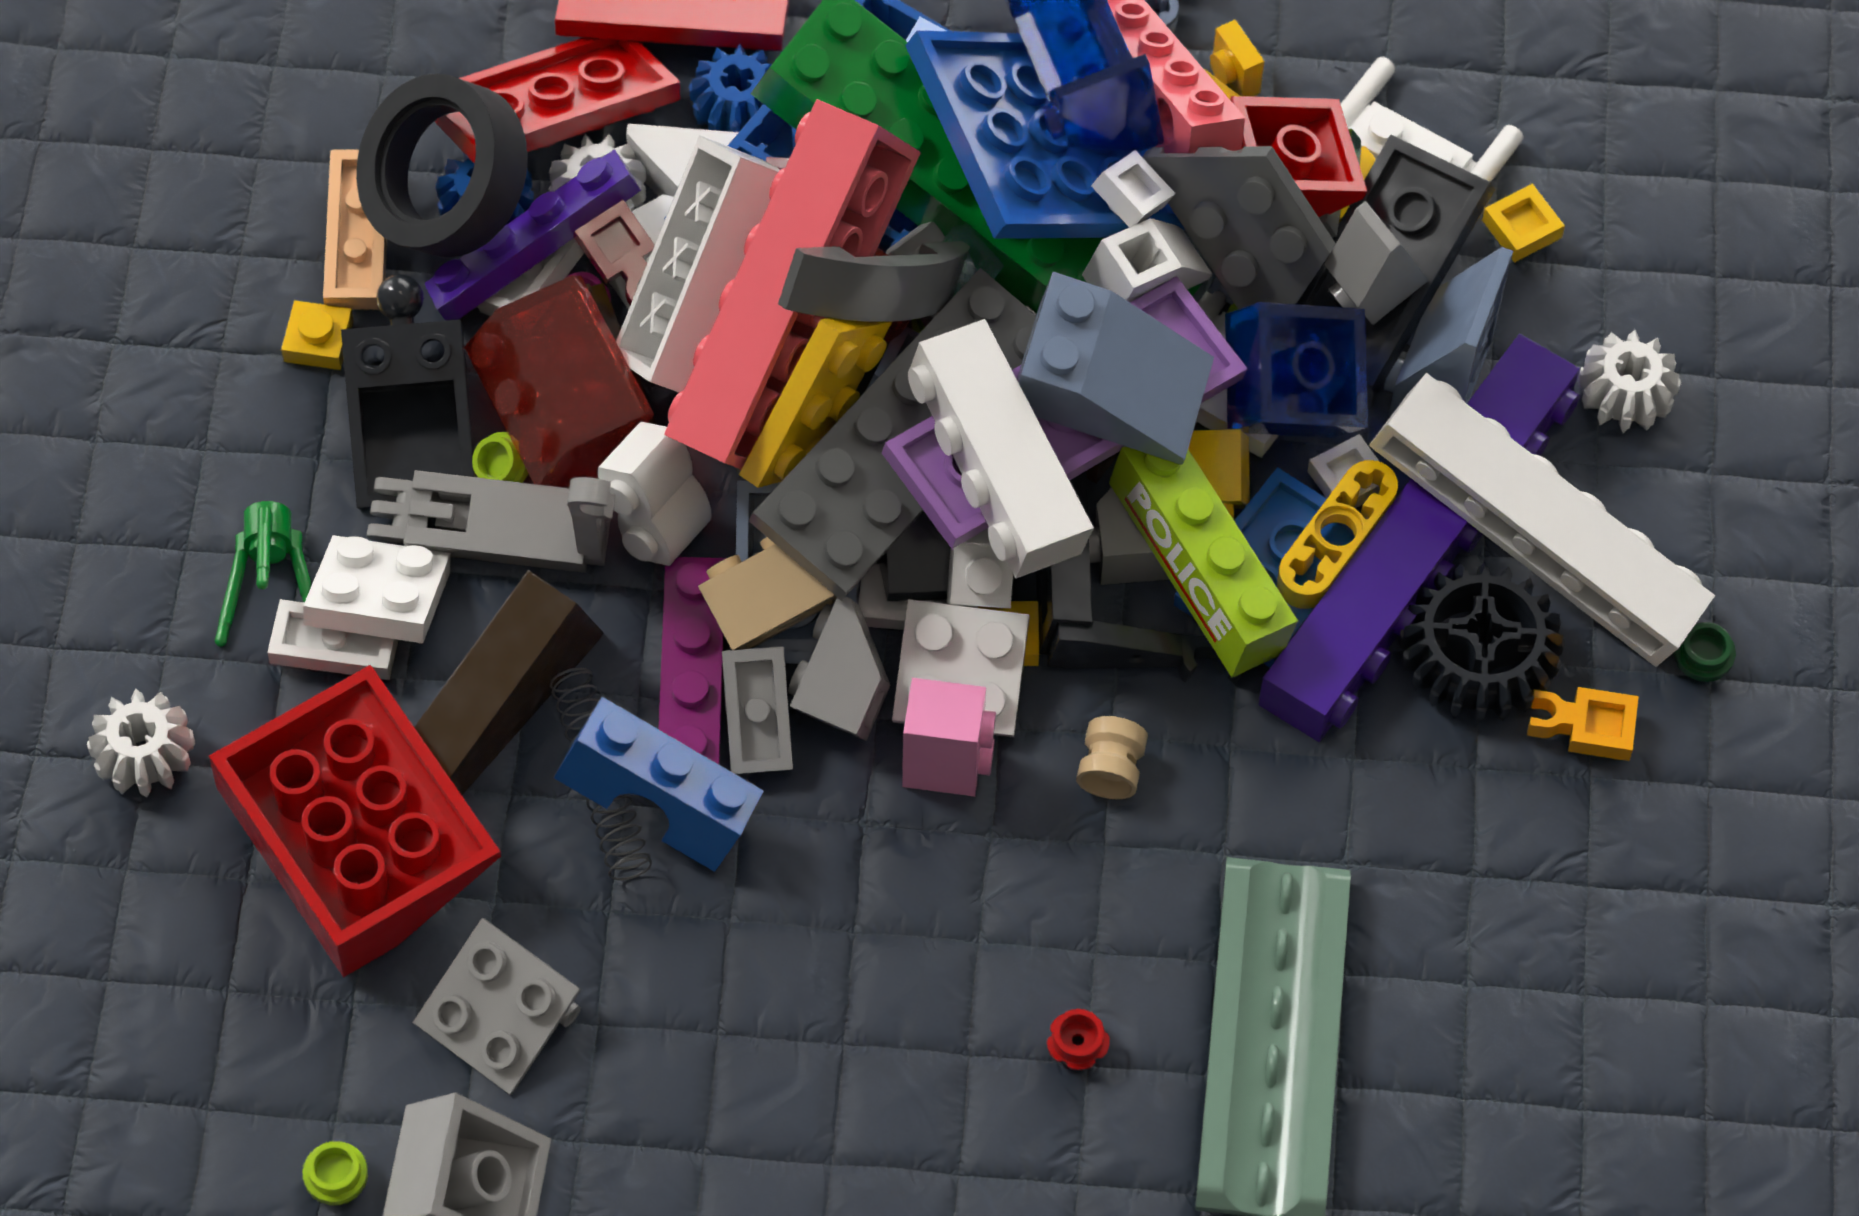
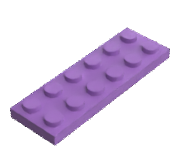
M1177 276L1130 302L1214 356L1201 403L1243 379L1247 367ZM1020 366L1012 370L1016 379L1020 370ZM931 416L885 442L882 455L951 549L986 530L989 528V525L980 508H973L968 502L962 488V473L953 455L948 456L942 451L935 434V420ZM1036 417L1069 480L1116 454L1124 447L1123 445Z

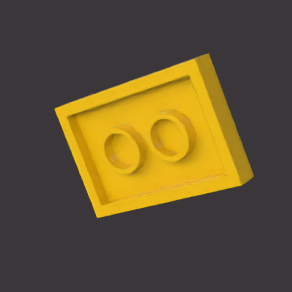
M834 318L820 319L739 473L741 477L757 488L783 481L859 399L860 394L856 389L865 372L872 370L882 358L887 347V342L883 339L893 321L872 322Z

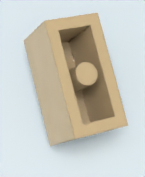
M768 537L760 542L763 551L743 562L739 555H734L715 564L706 571L710 579L698 585L732 650L752 649L822 611L826 604L833 605L837 599L831 591Z

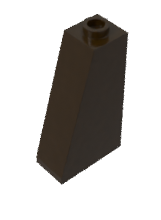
M529 570L414 726L461 795L468 790L551 696L552 689L549 686L551 680L557 674L575 668L604 634L576 602ZM571 672L565 673V674H563V675L557 677V678L553 681L552 686L554 687V685H555L560 679H562L563 677L569 675Z

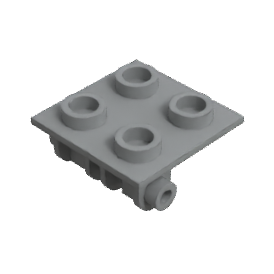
M481 918L413 1023L509 1095H512L558 1024L560 1023L564 1027H568L578 1016L581 1007L574 1000L581 989L485 918Z

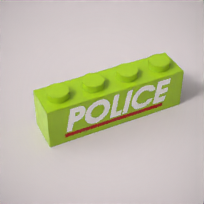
M1126 446L1122 447L1109 484L1230 676L1235 677L1278 657L1287 647L1298 620L1189 449L1183 465Z

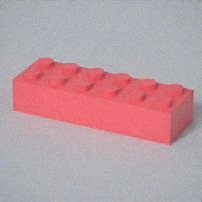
M816 99L811 112L805 114L798 124L795 133L796 145L786 167L781 169L772 181L768 207L761 222L755 225L747 236L744 245L745 257L735 279L731 280L723 289L719 299L720 312L710 334L705 336L698 344L693 358L694 369L685 389L679 392L672 401L668 412L669 424L664 433L665 436L740 470L743 468L820 319L827 318L786 310L778 305L796 248L839 246L854 257L874 256L921 154L920 151L881 126L819 99Z

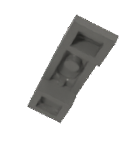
M963 241L922 243L919 253L916 255L854 257L839 246L796 248L778 305L786 310L854 321H904L930 316L940 312L953 298L970 246Z

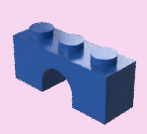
M601 697L554 776V779L606 809L609 808L617 796L622 794H636L653 801L665 812L669 820V827L661 841L714 872L742 834L763 793L762 789L604 697Z

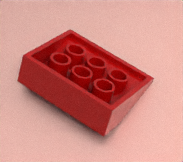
M371 664L209 755L217 790L343 978L397 947L501 857V851Z

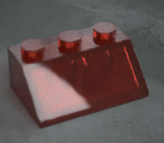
M571 275L496 309L464 346L528 474L536 485L570 488V481L573 478H598V468L640 422L648 423L654 416L648 401L582 276Z

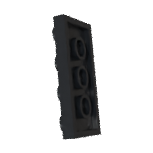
M1391 134L1364 179L1367 188L1366 195L1363 199L1349 205L1338 224L1337 236L1332 237V239L1337 243L1355 209L1366 201L1429 281L1372 325L1360 309L1349 316L1328 288L1336 283L1337 280L1325 267L1324 262L1274 335V338L1286 347L1377 393L1384 384L1495 191L1491 182Z

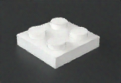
M333 535L303 605V625L423 643L450 574L451 553L428 550L422 546L413 545L405 547L369 541L362 537Z
M908 599L892 721L905 724L912 677L986 687L985 710L996 712L994 735L1014 737L1029 614Z

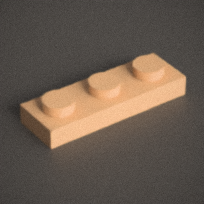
M331 150L323 288L324 305L350 308L352 310H379L376 294L380 284L385 280L387 239L379 234L371 225L359 200L356 180L359 150Z

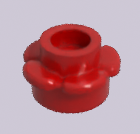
M1069 1010L1058 1016L1050 1026L1052 1035L1047 1040L1048 1051L1054 1060L1066 1062L1070 1069H1089L1094 1066L1097 1058H1103L1108 1052L1110 1044L1109 1035L1104 1032L1102 1021L1088 1010ZM1080 1036L1084 1039V1043L1082 1045H1075L1072 1039Z

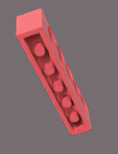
M1042 0L1041 14L1058 34L1101 35L1154 147H1164L1165 153H1195L1199 147H1223L1231 151H1237L1242 148L1245 125L1244 115L1145 0Z

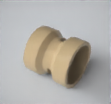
M1101 716L1092 719L1088 724L1085 745L1089 749V754L1080 760L1076 780L1078 785L1090 794L1107 799H1126L1136 794L1140 771L1135 765L1136 761L1143 757L1148 738L1146 730L1139 724L1125 718Z

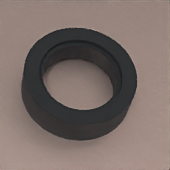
M446 74L422 75L403 83L390 93L374 112L360 144L356 180L359 200L367 219L385 239L430 255L458 257L481 248L502 230L513 214L521 197L527 172V144L524 130L511 105L503 97L490 89ZM460 112L469 122L475 137L476 157L473 173L464 194L450 211L437 218L424 220L413 207L409 196L408 172L411 157L420 137L435 120L450 113Z

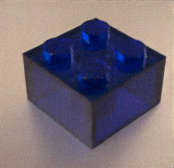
M1258 302L1225 314L1226 341L1247 367L1243 379L1227 388L1228 429H1241L1244 433L1334 438L1368 428L1365 309Z

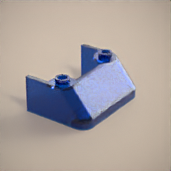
M1005 0L1049 103L1041 106V111L1053 141L1063 137L1068 148L1136 150L1137 152H1143L1164 144L1150 63L1146 54L1132 59L1107 0Z

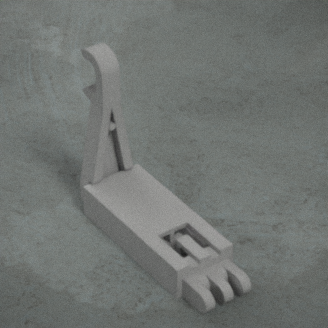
M415 470L413 481L385 477L375 479V492L383 495L397 496L396 502L372 501L370 514L380 518L393 519V524H368L366 537L376 541L404 544L405 547L415 545L425 547L428 550L451 553V557L586 573L587 564L604 566L610 522L613 517L616 495L610 493V481L597 478H573L570 481V488ZM429 518H436V529L427 528Z

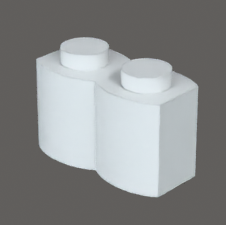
M640 422L599 466L598 478L611 482L610 493L616 495L614 511L618 513V526L626 550L641 561H650L670 566L711 520V506L702 486L692 475L693 465L686 445L665 436L664 433L667 427Z

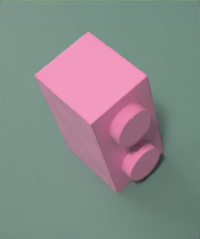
M912 677L903 731L902 787L967 796L976 795L978 774L990 776L995 743L993 737L996 712L985 710L986 687Z

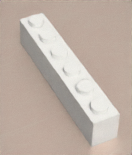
M1425 373L1406 395L1369 444L1372 449L1655 667L1680 647L1715 597L1712 592L1702 586L1701 580L1695 573L1683 566L1675 565L1654 549L1653 543L1647 536L1635 529L1627 528L1606 511L1605 506L1599 499L1587 492L1579 491L1558 474L1557 469L1551 462L1539 455L1531 454L1510 437L1509 432L1503 425L1491 418L1483 417L1462 400L1461 395L1455 388L1443 381L1435 380L1428 373Z

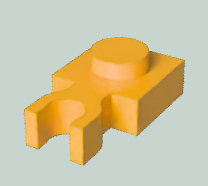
M1578 687L1573 703L1562 700L1555 693L1534 689V698L1530 708L1546 710L1552 715V718L1542 720L1531 717L1527 736L1551 738L1557 734L1570 735L1568 752L1625 761L1630 760L1633 751L1639 696Z

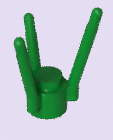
M261 501L251 504L244 511V531L235 536V556L218 621L219 625L215 637V644L218 647H223L227 643L248 556L256 562V585L259 589L264 590L269 584L270 564L278 563L285 558L286 553L290 554L300 595L305 603L312 584L303 554V534L299 530L291 529V510L282 503Z

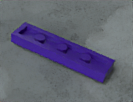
M612 150L604 157L590 160L579 170L577 176L555 191L546 192L539 196L531 204L529 210L505 225L491 241L481 248L463 255L459 259L449 260L440 266L434 276L424 284L437 311L445 321L459 320L574 238L575 230L621 200L626 202L641 191L639 185L616 150Z

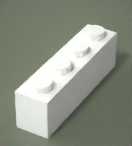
M986 319L919 342L908 371L910 388L919 403L927 404L935 420V434L942 451L948 456L953 455L962 473V488L968 502L973 508H980L988 523L989 541L997 558L1001 561L1006 560L1015 578H1019L1082 554L1094 527Z

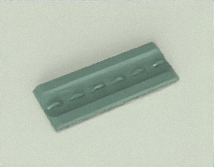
M1226 857L1195 1211L1241 1216H1325L1349 907L1350 870L1284 865L1269 861Z

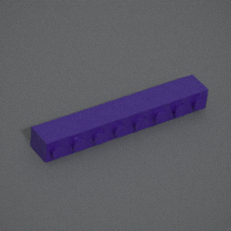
M1519 333L1467 404L1483 417L1491 418L1503 425L1509 432L1510 437L1531 454L1541 456L1550 439L1546 435L1554 422L1564 425L1579 402L1580 394L1574 392L1580 368ZM1410 479L1287 644V647L1264 675L1258 705L1319 743L1332 725L1341 729L1349 720L1358 704L1359 697L1355 696L1356 692L1365 680L1374 684L1379 679L1392 655L1387 650L1397 636H1400L1401 629L1404 630L1405 626L1415 624L1416 615L1411 613L1408 608L1409 605H1416V599L1421 586L1438 591L1434 584L1437 573L1440 572L1451 579L1456 568L1452 561L1461 549L1470 553L1479 542L1483 533L1413 479Z

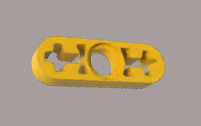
M1364 460L1354 464L1346 472L1280 562L1277 589L1286 603L1300 609H1310L1317 606L1395 501L1398 479L1389 466L1375 460ZM1372 483L1380 487L1379 494L1372 493L1362 505L1360 513L1354 508L1358 501L1360 487L1367 489ZM1330 523H1342L1353 531L1355 538L1346 545H1332L1322 537L1321 529ZM1314 555L1319 558L1321 562L1317 567L1315 582L1308 580L1303 586L1294 582L1296 574L1302 576L1313 564Z

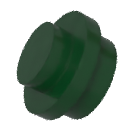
M1711 622L1695 624L1680 647L1674 652V658L1680 670L1688 677L1703 682L1715 681L1724 677L1731 670L1736 657L1735 645L1728 632L1718 624Z

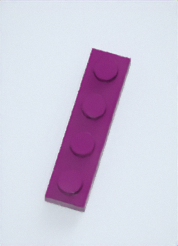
M677 557L670 566L665 565L659 730L720 765L724 634L698 585L710 579L706 573L709 568L726 558Z

